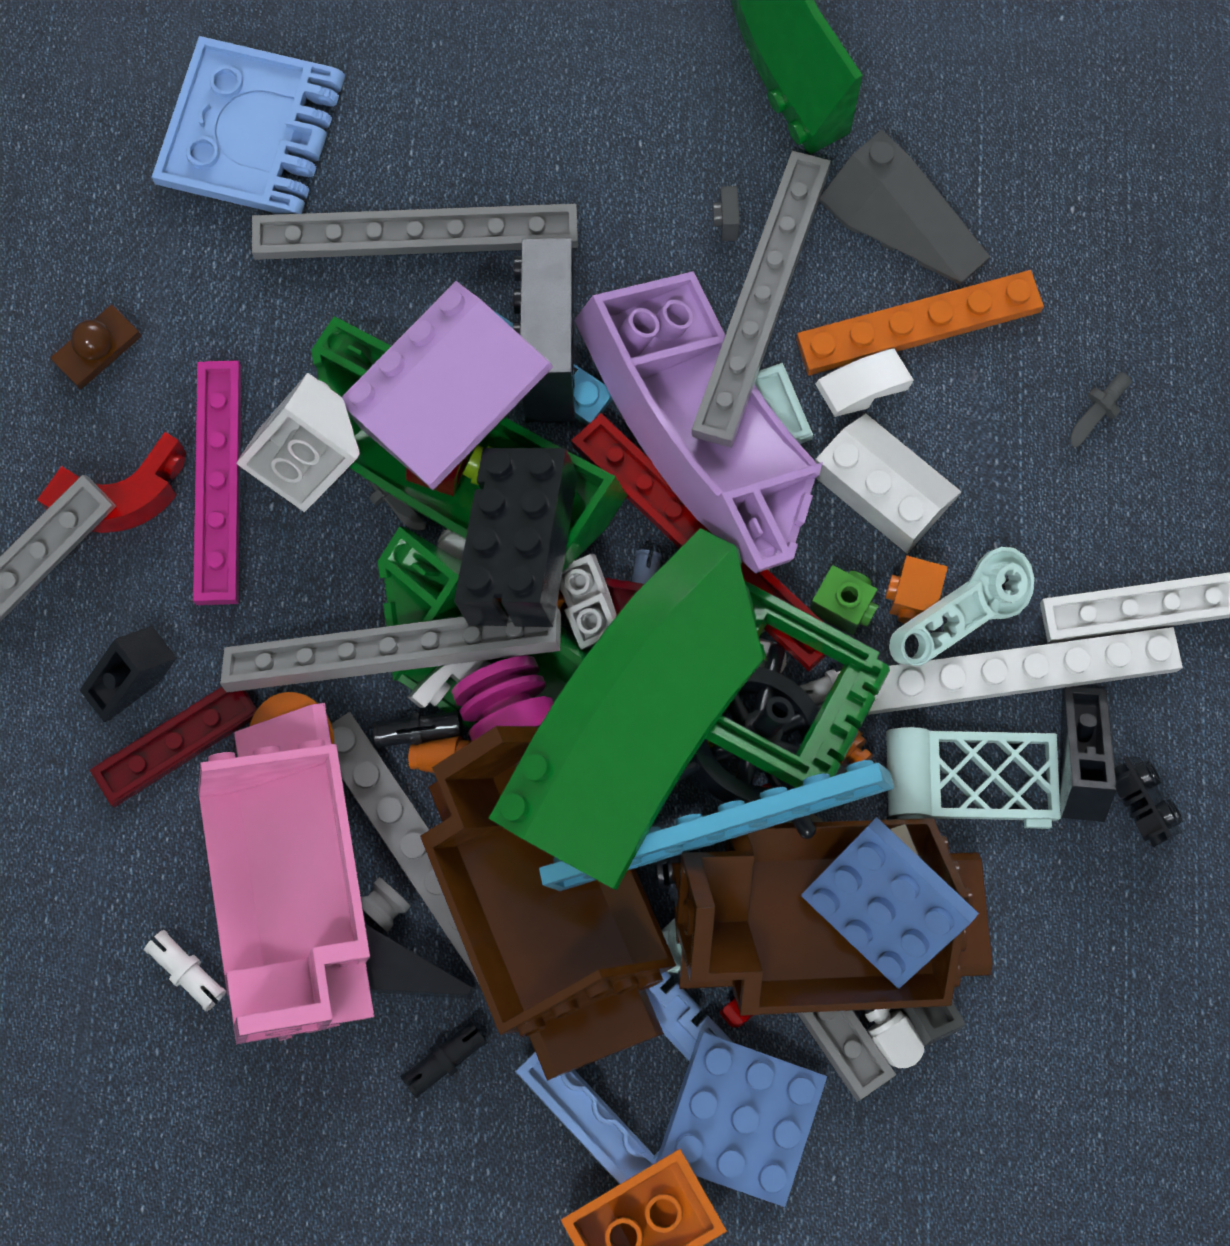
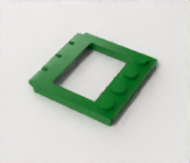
M744 580L745 586L749 588L757 619L755 625L758 637H760L766 624H769L844 665L796 755L722 715L705 739L795 788L804 786L803 780L810 776L818 774H829L830 777L836 776L841 766L839 762L844 761L858 734L856 728L862 726L875 701L874 696L878 695L890 672V668L887 664L877 659L880 652Z

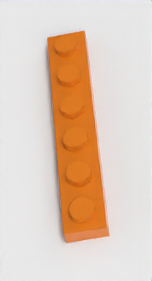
M1028 270L797 333L796 341L807 375L810 376L843 367L864 357L894 348L898 352L1041 313L1044 305L1032 271Z

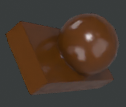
M111 304L94 320H84L78 323L72 331L71 340L52 355L50 359L81 390L142 336Z

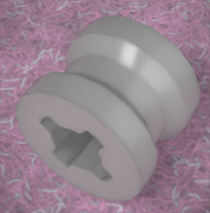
M380 877L373 883V891L368 896H361L363 911L387 933L393 927L394 918L399 913H406L411 907L402 896Z

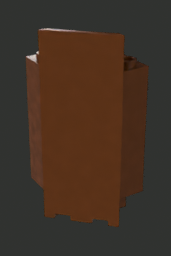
M495 726L432 767L437 782L428 788L442 822L420 837L499 1034L519 1032L521 1038L529 1036L548 1081L663 1035V1030L646 993V989L663 982L661 974L675 967L676 963L635 868L627 870L617 890L598 880L562 891L542 885L539 868L553 864L554 856L521 839L489 819L529 743L540 727Z
M934 818L880 820L889 829L906 824L918 856L979 913L970 925L898 989L801 896L873 820L813 822L816 827V833L810 839L802 838L793 823H781L738 836L735 839L726 840L725 851L682 853L681 863H672V879L675 881L678 893L677 906L674 907L676 942L681 945L682 949L680 970H678L679 989L733 987L740 1016L951 1006L954 987L960 986L962 976L991 975L992 955L982 859L978 852L949 853L947 837L940 834Z

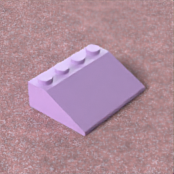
M455 281L342 398L347 413L367 435L434 490L553 366L480 298Z

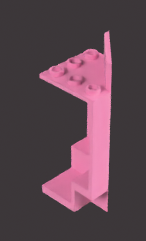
M325 703L312 704L234 732L237 758L234 752H223L210 755L208 762L200 763L198 794L227 996L230 998L236 1044L277 1037L279 1041L292 1038V1035L313 1033L340 1026L339 1023L374 1017L366 967L370 954L337 745L331 744Z

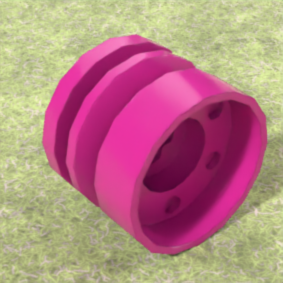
M524 655L497 661L466 676L454 686L451 692L456 704L462 706L459 711L463 721H479L468 732L472 741L495 726L541 725L554 702L551 697H536L542 693L546 684L543 676L537 675L540 670L535 657Z

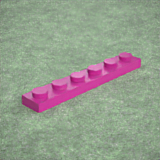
M239 361L197 362L193 602L196 605L239 604L240 466L236 464L240 458L242 366Z

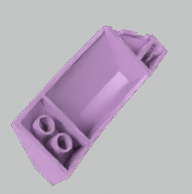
M694 271L593 295L574 321L622 417L666 483L694 517L713 535L739 548L741 560L755 573L790 562L794 559L796 553L798 533L800 527L805 523L813 497L811 495L813 484L820 474L823 462L817 464L797 442L770 408L755 384L732 448L692 437L691 429L725 338V333Z

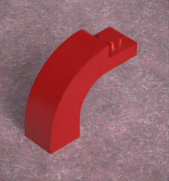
M164 432L134 474L114 484H96L116 507L91 532L110 533L137 527L157 516L173 501L177 495L167 481L169 478H175L180 473L185 464V455L187 454L178 439ZM61 466L37 501L47 510L80 477Z

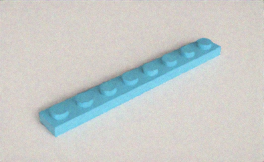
M863 760L848 765L846 773L830 777L829 774L810 776L803 780L804 786L788 791L786 787L772 788L760 794L761 799L746 804L742 800L731 801L718 806V812L703 817L702 814H689L678 818L675 826L662 830L660 827H651L628 870L892 790L894 785L890 771L880 763H874L872 760ZM556 857L553 858V864L539 868L542 885L558 891L596 880Z

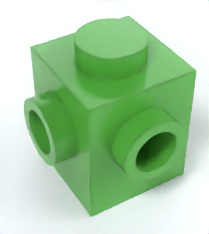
M832 565L812 600L810 610L816 616L854 635L859 624L868 627L879 605L872 601L878 589L871 586V580L865 575L852 570L847 573Z

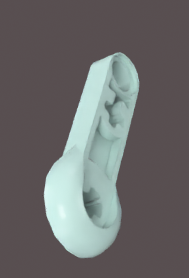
M999 547L987 552L978 561L968 582L899 627L892 634L889 649L893 659L899 664L923 665L988 620L1006 619L1020 614L1029 604L1034 590L1032 566L1025 555L1011 547ZM1005 575H1008L1009 581L1005 583ZM1004 583L1006 590L1002 589V584ZM942 617L947 618V623L943 626L944 632H928V630H936L943 624ZM913 634L916 636L919 646L917 653L910 658L906 654L904 646L906 639Z

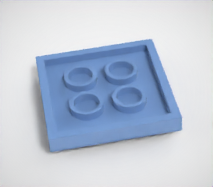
M877 817L801 894L820 915L898 989L970 925L979 914Z
M699 1031L656 1162L681 1149L697 1177L785 1207L827 1076Z

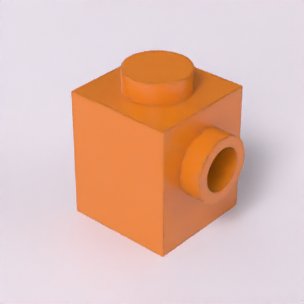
M906 555L899 576L892 574L888 584L885 599L892 600L889 614L898 616V621L905 624L937 603L940 599L948 567Z

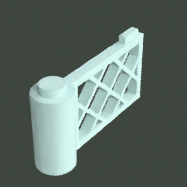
M915 727L895 728L886 731L887 769L890 771L894 789L888 790V817L890 819L1024 820V828L1050 829L1052 828V821L1061 819L1057 734L929 731L924 728ZM939 742H954L967 756L952 770L939 757ZM967 743L978 744L972 749ZM986 743H996L1009 756L995 771L977 754ZM1009 744L1020 745L1014 750ZM1028 744H1045L1046 762L1038 771L1019 755ZM970 759L988 776L975 791L956 774ZM1012 760L1031 777L1017 792L999 776ZM940 770L946 775V777L941 782ZM1045 771L1047 781L1041 776ZM950 780L968 797L959 808H941V789ZM992 781L1011 798L1001 809H991L978 796ZM1034 782L1047 793L1048 810H1034L1021 797ZM973 802L979 809L967 807ZM1016 803L1021 809L1009 808Z

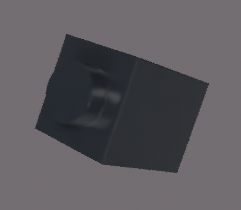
M153 626L124 635L113 640L80 688V692L103 722H107L156 686L177 657Z

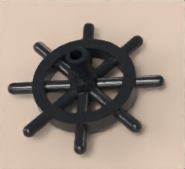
M775 643L768 649L764 668L758 667L740 690L757 694L752 713H749L738 693L727 707V710L734 720L733 722L796 755L799 747L780 740L781 737L799 730L803 742L825 699L814 703L799 685L780 674L785 649L781 644ZM706 739L678 780L680 781L694 775L709 793L724 803L742 800L746 804L761 799L760 794L772 788L786 787L787 791L795 788L764 770L762 771L772 787L752 785L756 766L718 745L710 748ZM734 757L740 760L736 777L730 774L720 763ZM840 763L841 766L836 775L846 773L847 766ZM809 815L791 820L802 838L810 839L815 835L816 827Z

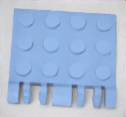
M199 36L152 174L154 183L172 189L269 211L275 215L302 214L305 202L302 199H307L309 193L308 186L281 176L284 169L298 176L301 175L308 178L314 176L317 166L312 162L319 161L327 136L324 128L330 127L332 117L324 111L304 106L307 98L315 104L334 107L337 104L339 98L337 94L341 92L345 74L334 67Z

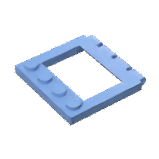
M667 971L661 974L663 982L646 989L664 1035L688 1061H690L699 1031L732 1042L708 1015L696 1026L691 1022L702 1008L684 989H679L678 983L672 986L666 993L660 989L671 977ZM536 1052L515 1070L516 1074L618 1184L623 1183L656 1163L659 1151L653 1155L575 1070L547 1081Z

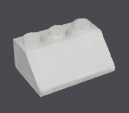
M307 373L257 430L236 464L305 512L346 471L360 454L343 398L332 391L326 383L317 380Z
M866 413L845 427L815 460L817 464L823 462L820 474L816 479L907 554L961 494L957 487Z

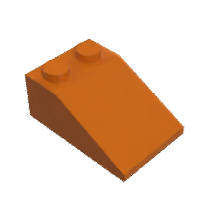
M678 1149L561 1219L574 1246H703L727 1232L681 1149Z

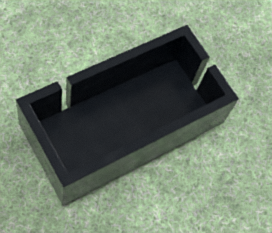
M483 448L477 477L480 489H475L454 599L469 626H507L508 618L497 598H502L501 603L515 627H553L578 479L577 471L566 448Z

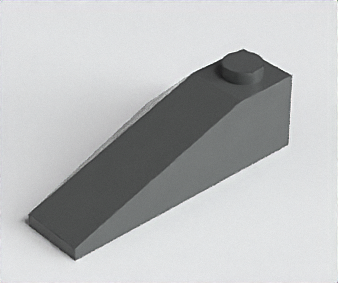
M882 129L852 154L820 197L819 202L847 229L857 234L862 232L882 242L881 246L891 251L896 249L916 259L917 264L959 285H962L990 259V255L913 159Z

